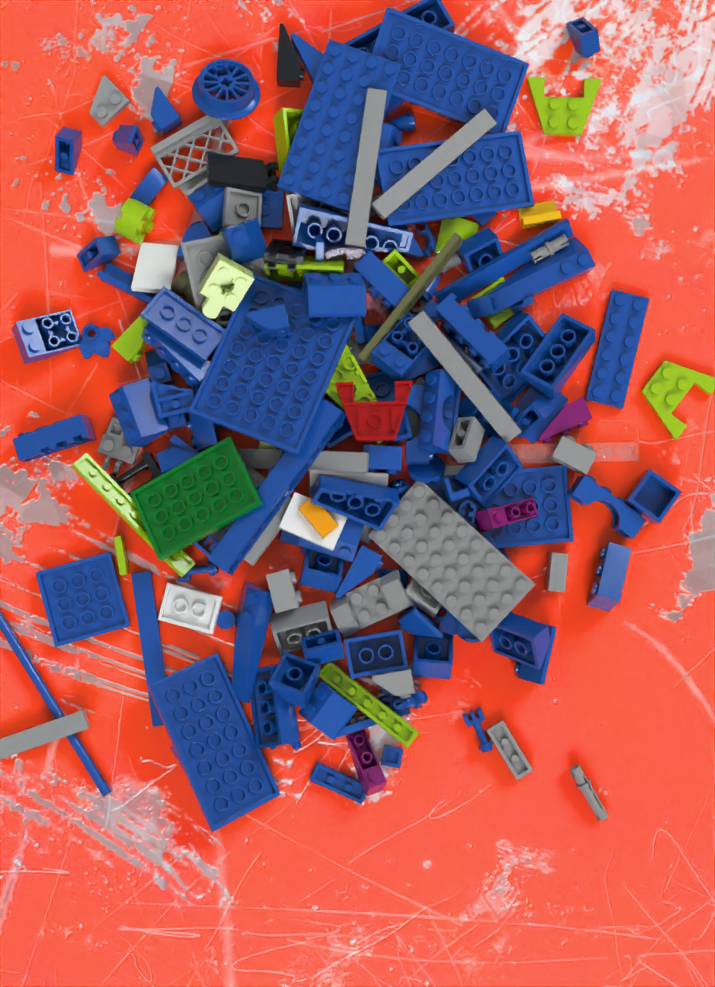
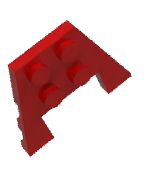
M395 381V401L354 402L353 382H336V390L356 442L396 440L413 384L412 381Z

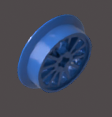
M220 59L208 63L196 77L192 86V97L198 108L205 114L221 120H236L249 115L256 109L261 97L259 85L251 71L242 63L230 59Z

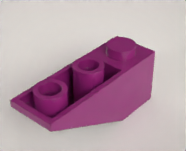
M584 397L563 406L536 442L542 441L544 444L554 440L553 436L560 433V436L571 432L570 428L577 426L580 429L589 425L588 421L592 419V415Z
M532 497L475 512L479 531H484L536 517L538 513L534 498Z
M362 730L346 736L358 779L366 797L383 791L387 781L365 731Z

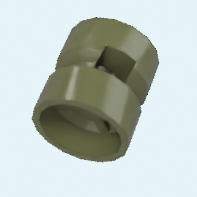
M183 270L174 281L172 291L180 297L185 295V299L194 305L187 271Z

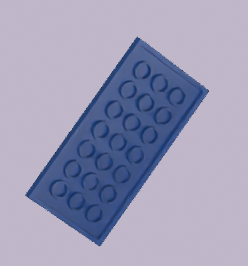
M389 7L386 8L371 53L402 64L393 97L463 124H467L485 108L497 123L487 132L489 134L506 132L529 66L527 62Z
M329 39L277 187L350 213L367 89L387 90L385 117L402 69V64Z
M521 130L483 135L386 218L387 226L397 227L533 207L534 200ZM447 140L379 149L376 168L381 195Z
M564 465L521 469L486 509L471 496L447 503L458 513L459 505L463 501L470 500L475 503L476 512L533 497L538 516L488 529L497 548L574 541L570 498L566 496L569 491L567 467ZM456 475L444 476L441 480L449 479L453 493L463 490L454 478ZM441 480L435 483L430 481V484L427 485L446 502L440 483ZM467 504L465 507H462V510L465 511L463 518L471 522V518L467 517L468 513L472 512L473 509L470 508V504ZM475 516L473 527L479 533H482L484 531H479L477 519Z
M218 653L147 685L211 832L220 829L281 795L261 749H257L254 733Z

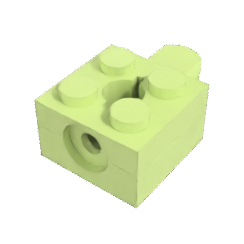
M218 253L199 284L200 293L206 296L202 304L204 315L208 318H216L223 307L235 311L254 281L253 272Z

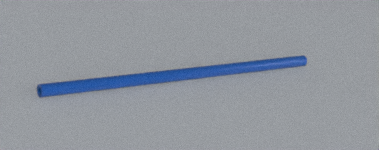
M0 611V630L55 719L65 716ZM77 734L66 736L102 796L104 797L112 792Z

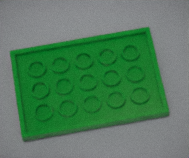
M231 436L130 492L157 558L160 561L263 505Z

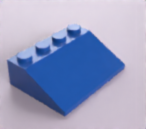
M518 311L495 333L509 348L511 357L495 372L490 368H483L478 375L488 389L491 388L501 401L504 400L509 404L530 385L520 374V371L546 336L531 315L522 311ZM477 356L473 357L478 362L480 361Z

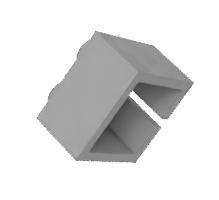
M290 568L266 575L275 613L300 606V602L303 599L300 590H296L295 583L298 582L295 571L291 572Z

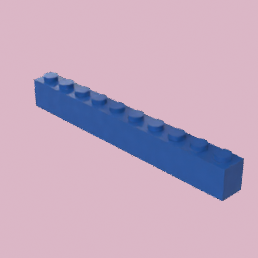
M325 399L322 400L299 456L285 450L281 453L280 460L275 466L270 468L265 481L257 486V491L263 505L234 520L230 529L223 533L220 543L211 550L208 560L224 572L233 575L346 418L342 410Z

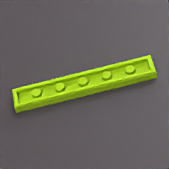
M332 661L327 662L321 669L320 678L405 747H410L420 733L416 728L353 678L350 679V676Z

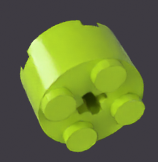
M129 198L119 211L122 215L120 219L116 218L114 231L141 245L146 233H150L153 230L154 222L152 220L156 210L136 199Z

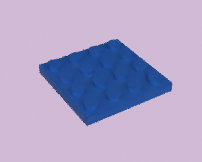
M112 552L36 572L55 647L131 626Z

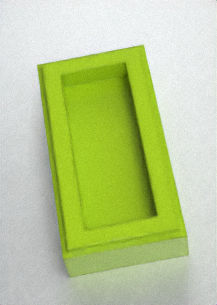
M125 536L114 537L119 574H131Z

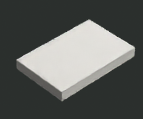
M142 242L131 285L132 291L158 293L163 286L171 291L178 261L177 253L179 246Z
M294 492L279 528L333 551L347 517L325 509L339 526L323 539L298 510L310 498Z
M167 582L157 620L214 634L223 597Z

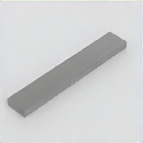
M85 709L0 738V759L91 728Z

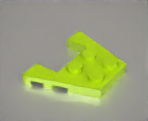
M528 77L527 85L531 91V98L536 107V114L543 135L581 136L601 79L584 78L582 98L545 97V77Z
M663 361L640 392L653 411L657 413L664 427L668 429L670 436L677 440L687 425L673 416L672 412L693 385H696L706 394L711 395L715 390V378L668 361Z

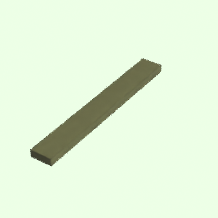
M454 232L358 355L363 362L369 364L371 352L407 312L412 309L462 245V239L456 232Z

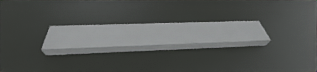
M367 89L345 245L365 248L387 90Z
M484 108L374 201L371 206L383 220L386 219L497 124Z
M424 310L408 322L409 326L506 443L522 432L516 422Z
M238 448L246 468L251 467L253 469H270L278 463L279 457L284 451ZM321 451L308 471L313 469L368 473L369 453Z

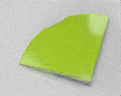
M462 218L442 220L435 254L437 255L454 232L460 235L463 241L477 233L479 224Z

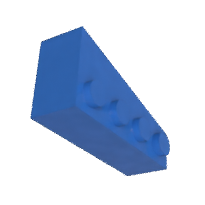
M453 292L450 293L435 307L442 323L440 325L447 334L449 332L452 333L454 340L459 345L464 344L467 347V352L472 357L477 356L485 369L490 368L495 372L511 357L509 348L491 330L486 332L487 328L479 318L474 320V316L469 311V308L465 304L460 306L456 299L457 296Z
M84 414L55 422L49 426L39 427L31 433H20L17 435V438L12 439L18 459L24 463L97 440L91 418Z
M319 475L311 488V503L381 531L399 505L398 489Z

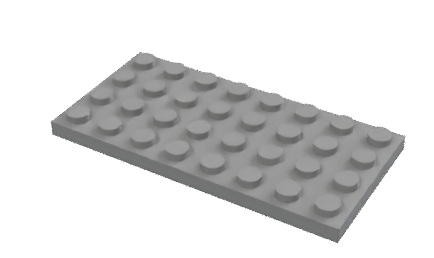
M416 481L399 500V505L381 531L373 529L368 535L481 642L487 638L536 585L423 482Z

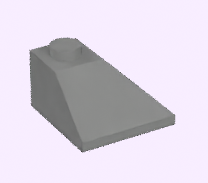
M409 665L408 669L372 675L374 682L394 696H399L400 699L411 697V694L415 693Z

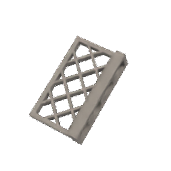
M209 115L202 117L150 147L174 190L207 172V163L204 161L207 152L230 156L240 153L221 119H216ZM220 126L223 131L221 138L211 136L212 131ZM198 138L207 139L205 148L195 145ZM210 140L220 142L218 151L208 149ZM223 143L230 144L234 149L228 153L221 152ZM182 147L190 148L188 157L179 155ZM194 149L203 151L201 160L192 158ZM167 156L174 157L172 166L164 165L162 159ZM178 158L187 160L185 170L175 167ZM190 161L200 164L197 171H188ZM174 171L184 173L180 181L176 183L173 181Z

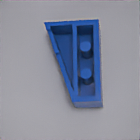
M612 542L601 548L599 553L600 562L595 570V578L587 606L609 612L620 602L631 548Z

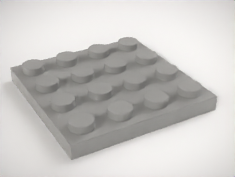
M222 235L181 243L194 308L203 313L202 304L206 296L200 293L199 284L218 253L229 258ZM263 258L241 264V266L252 271L254 274L267 278ZM223 307L218 316L231 314L234 311Z

